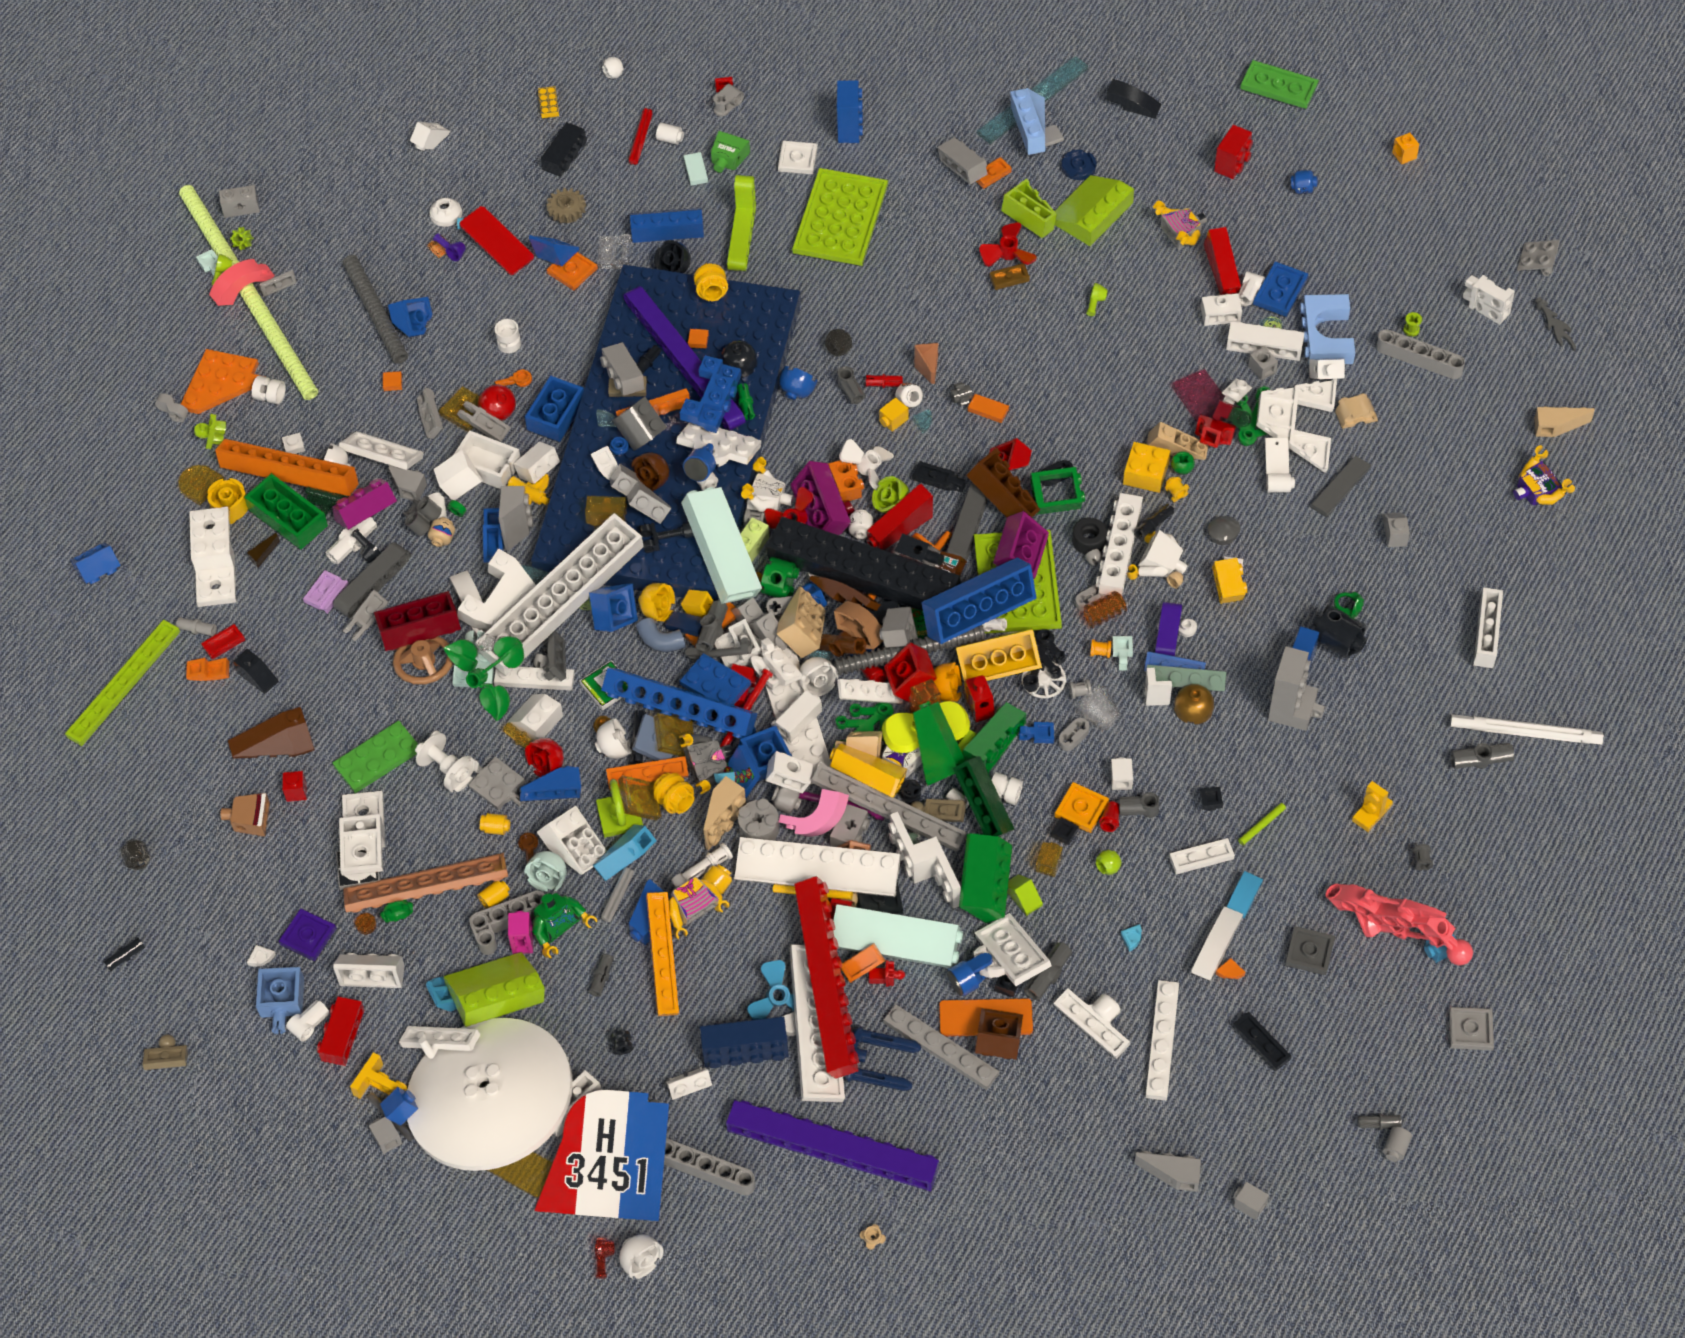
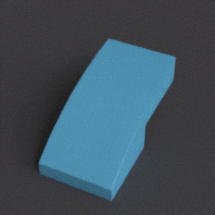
M1244 871L1227 908L1243 914L1242 918H1245L1263 883V879Z

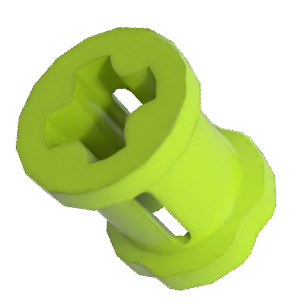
M1411 312L1406 315V324L1404 325L1403 332L1407 336L1414 337L1419 334V325L1422 322V317L1418 313Z

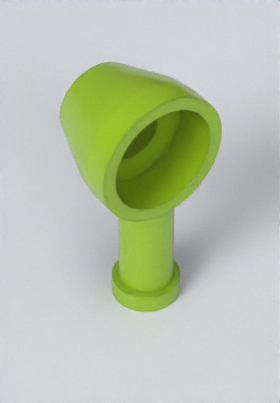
M218 255L212 285H214L222 272L232 266L233 260L225 255Z
M1094 283L1092 287L1090 303L1086 312L1088 316H1095L1097 301H1105L1108 290L1098 283Z

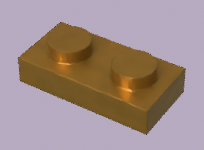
M1024 264L989 272V277L995 290L1030 281V276Z

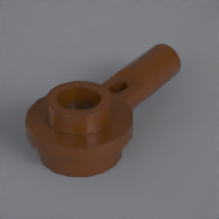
M524 833L518 840L519 848L526 854L527 863L534 856L533 851L538 847V838L532 833Z

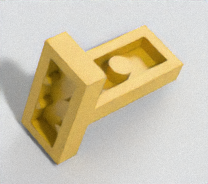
M1371 781L1366 789L1363 806L1353 816L1352 821L1369 832L1393 805V801L1387 798L1389 792Z
M373 1052L350 1088L353 1095L361 1099L369 1085L388 1095L397 1087L406 1091L407 1086L398 1080L396 1082L390 1080L385 1073L381 1072L380 1069L383 1066L381 1056Z

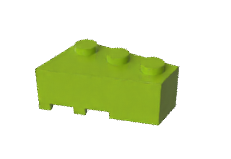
M1026 178L1004 195L1001 211L1043 238L1054 230L1057 214L1045 200L1038 196L1039 192L1036 189L1033 190L1029 185V180Z

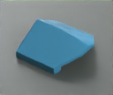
M443 977L433 978L426 983V987L436 1007L450 1012L457 1009Z

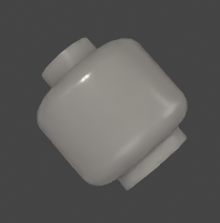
M777 786L771 801H773V806L776 809L790 814L793 809L798 810L802 799L799 798V792Z

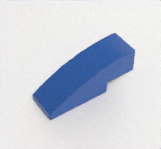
M499 508L484 509L483 562L489 563L498 549L504 551V541L499 522Z

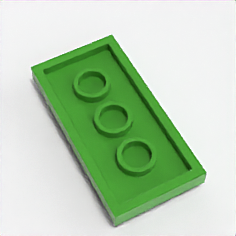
M1252 60L1240 89L1307 109L1319 80Z
M397 721L334 761L333 766L356 794L417 755L415 749L419 744L402 723Z

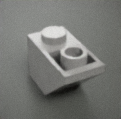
M389 465L391 479L400 497L411 501L414 499L419 501L427 486L425 475L419 471L405 470Z

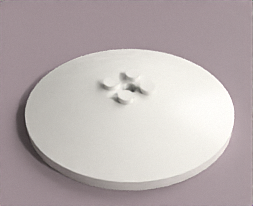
M493 1018L468 1027H461L462 1029H477L480 1033V1037L472 1051L438 1049L432 1059H429L425 1054L413 1072L407 1090L415 1096L418 1110L407 1119V1122L417 1143L436 1161L453 1168L472 1171L503 1167L528 1156L549 1139L562 1122L570 1104L573 1087L572 1071L568 1058L561 1045L549 1032L533 1023L514 1018ZM489 1081L486 1087H479L482 1082Z

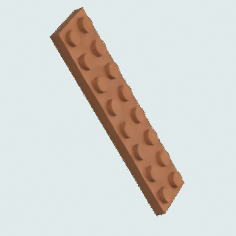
M504 853L343 888L346 912L355 913L364 908H378L383 904L403 901L409 898L419 899L424 895H436L450 889L459 890L468 885L477 886L486 881H500L504 877H508Z

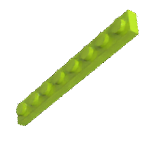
M163 620L65 733L66 737L83 746L180 633L179 628Z

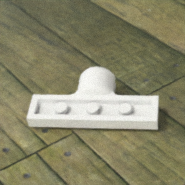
M1067 988L1054 1002L1055 1007L1115 1059L1130 1045V1041L1111 1026V1021L1120 1013V1006L1109 995L1102 994L1093 1004L1088 1005Z

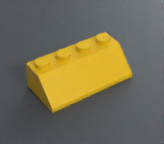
M1032 628L967 643L966 645L955 646L964 684L965 680L984 675L986 680L989 681L1042 668Z

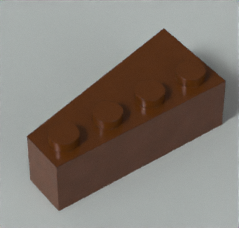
M995 448L979 461L966 476L1006 518L1022 511L1033 518L1040 511V508L1029 492L1021 488V481L1017 476L1014 477L1008 469L1010 465L1006 460L1003 461L1000 458L999 454L1001 452L998 448Z

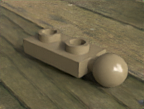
M926 799L925 806L919 801L912 802L910 806L942 821L963 822L966 802L962 800Z

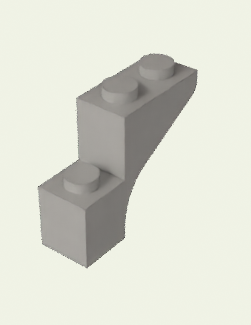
M622 464L618 465L609 478L611 487L626 495L630 506L661 524L671 510L670 505L647 488L637 478L635 472Z
M754 598L745 600L731 610L738 622L746 619L750 629L760 640L769 638L773 645H777L782 651L789 647L776 634L778 621L771 611L763 613Z

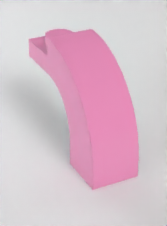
M822 789L818 807L811 815L797 818L780 814L779 823L786 824L785 828L795 830L794 834L814 837L822 835L831 830L840 821L845 812L849 795Z

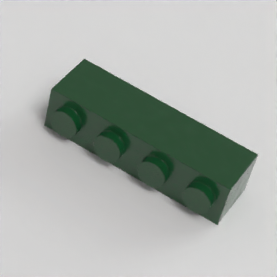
M981 757L967 760L954 767L953 770L983 834L1001 837L1015 830Z

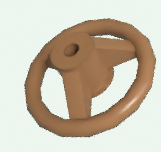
M437 636L434 639L419 640L412 645L399 647L394 654L392 663L395 673L402 680L411 684L426 685L438 681L449 672L453 662L447 656L446 663L442 669L436 672L434 667L435 655L433 652L440 645L444 648L449 643L444 638ZM412 663L415 668L426 670L429 676H411L402 669L401 664Z

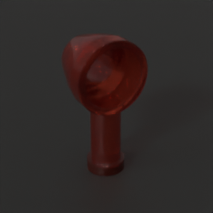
M596 1237L595 1256L597 1259L596 1279L607 1278L605 1258L614 1255L615 1250L614 1241L604 1237Z

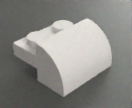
M743 619L728 627L729 632L717 638L715 642L717 649L741 647V639L747 637L752 642L751 654L721 657L725 666L730 669L732 664L752 667L751 657L762 656V651L746 619Z

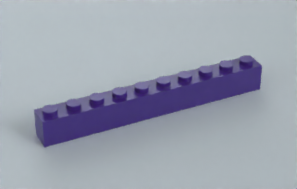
M734 1100L726 1122L727 1132L928 1191H932L939 1170V1160L932 1155L925 1154L923 1156L908 1148H896L893 1144L887 1142L882 1144L867 1136H855L852 1132L846 1130L841 1132L826 1124H814L811 1120L805 1118L800 1120L788 1113L782 1112L780 1114L773 1112L768 1107L759 1108L753 1106L747 1101L739 1102Z

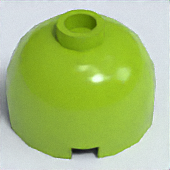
M894 476L885 477L879 481L878 484L880 486L877 490L874 489L872 503L875 509L886 514L910 493L909 488L902 480Z

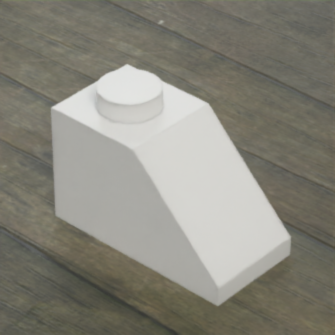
M417 122L410 141L416 144L415 147L420 150L434 149L449 135L450 131L438 123Z

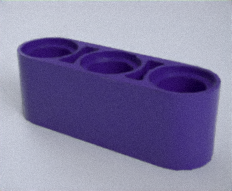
M1163 601L1156 653L1175 656L1182 604Z

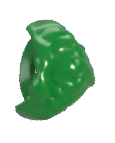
M1343 592L1334 599V607L1353 618L1359 615L1364 606V599L1357 592ZM1344 596L1350 597L1355 601L1353 610L1341 607L1338 600Z
M406 900L388 903L380 913V916L386 923L406 919L413 913V903Z

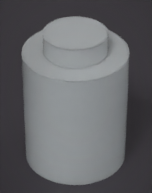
M1392 1127L1383 1149V1153L1388 1160L1397 1162L1404 1159L1412 1138V1134L1408 1130L1401 1127Z

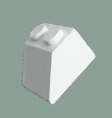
M532 694L507 723L534 741L544 738L563 717L562 707L559 702L546 694Z

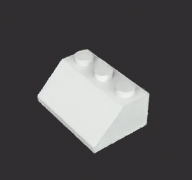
M348 953L346 955H339L334 963L333 968L340 986L402 988L405 967L402 956L395 954L378 956L377 954L357 955L355 953Z

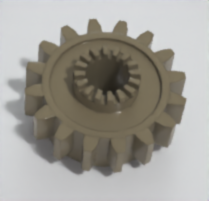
M563 188L562 192L556 190L557 194L551 193V198L547 199L548 204L546 205L549 216H553L554 221L557 220L560 223L575 222L582 217V213L586 212L584 195H580L578 190L573 192V188L569 191Z

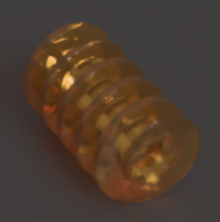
M1113 591L1111 595L1107 594L1104 598L1100 597L1097 601H1092L1091 605L1086 604L1084 606V617L1093 629L1095 628L1094 622L1098 625L1102 624L1101 618L1107 622V615L1114 619V612L1119 616L1122 614L1121 608L1127 612L1126 603L1120 593Z

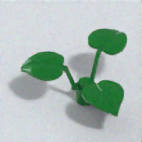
M513 636L499 639L494 645V653L500 658L485 669H476L478 661L475 658L478 652L474 644L469 640L461 639L445 646L443 649L450 660L461 670L469 671L466 676L468 686L471 688H477L478 686L483 688L479 698L484 709L493 716L495 721L500 720L509 708L510 696L503 686L493 687L491 683H485L488 678L487 672L501 661L508 668L520 666L524 660V649L521 641Z

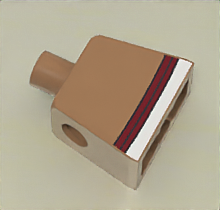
M267 793L235 797L232 808L221 809V820H230L235 832L265 836L270 807Z

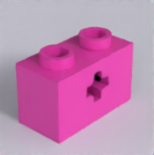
M516 911L508 913V937L513 954L520 952L523 954L533 953V932L529 912Z

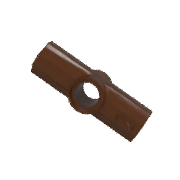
M842 631L839 635L822 634L818 650L830 651L837 657H841L844 653L862 655L866 651L867 643L864 638L852 637L849 633Z

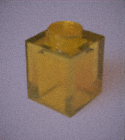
M1043 842L1036 861V872L1056 877L1062 859L1063 847L1053 842Z

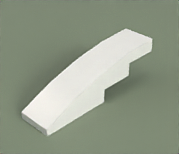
M1224 906L1191 973L1211 981L1225 956V952L1233 939L1243 914Z

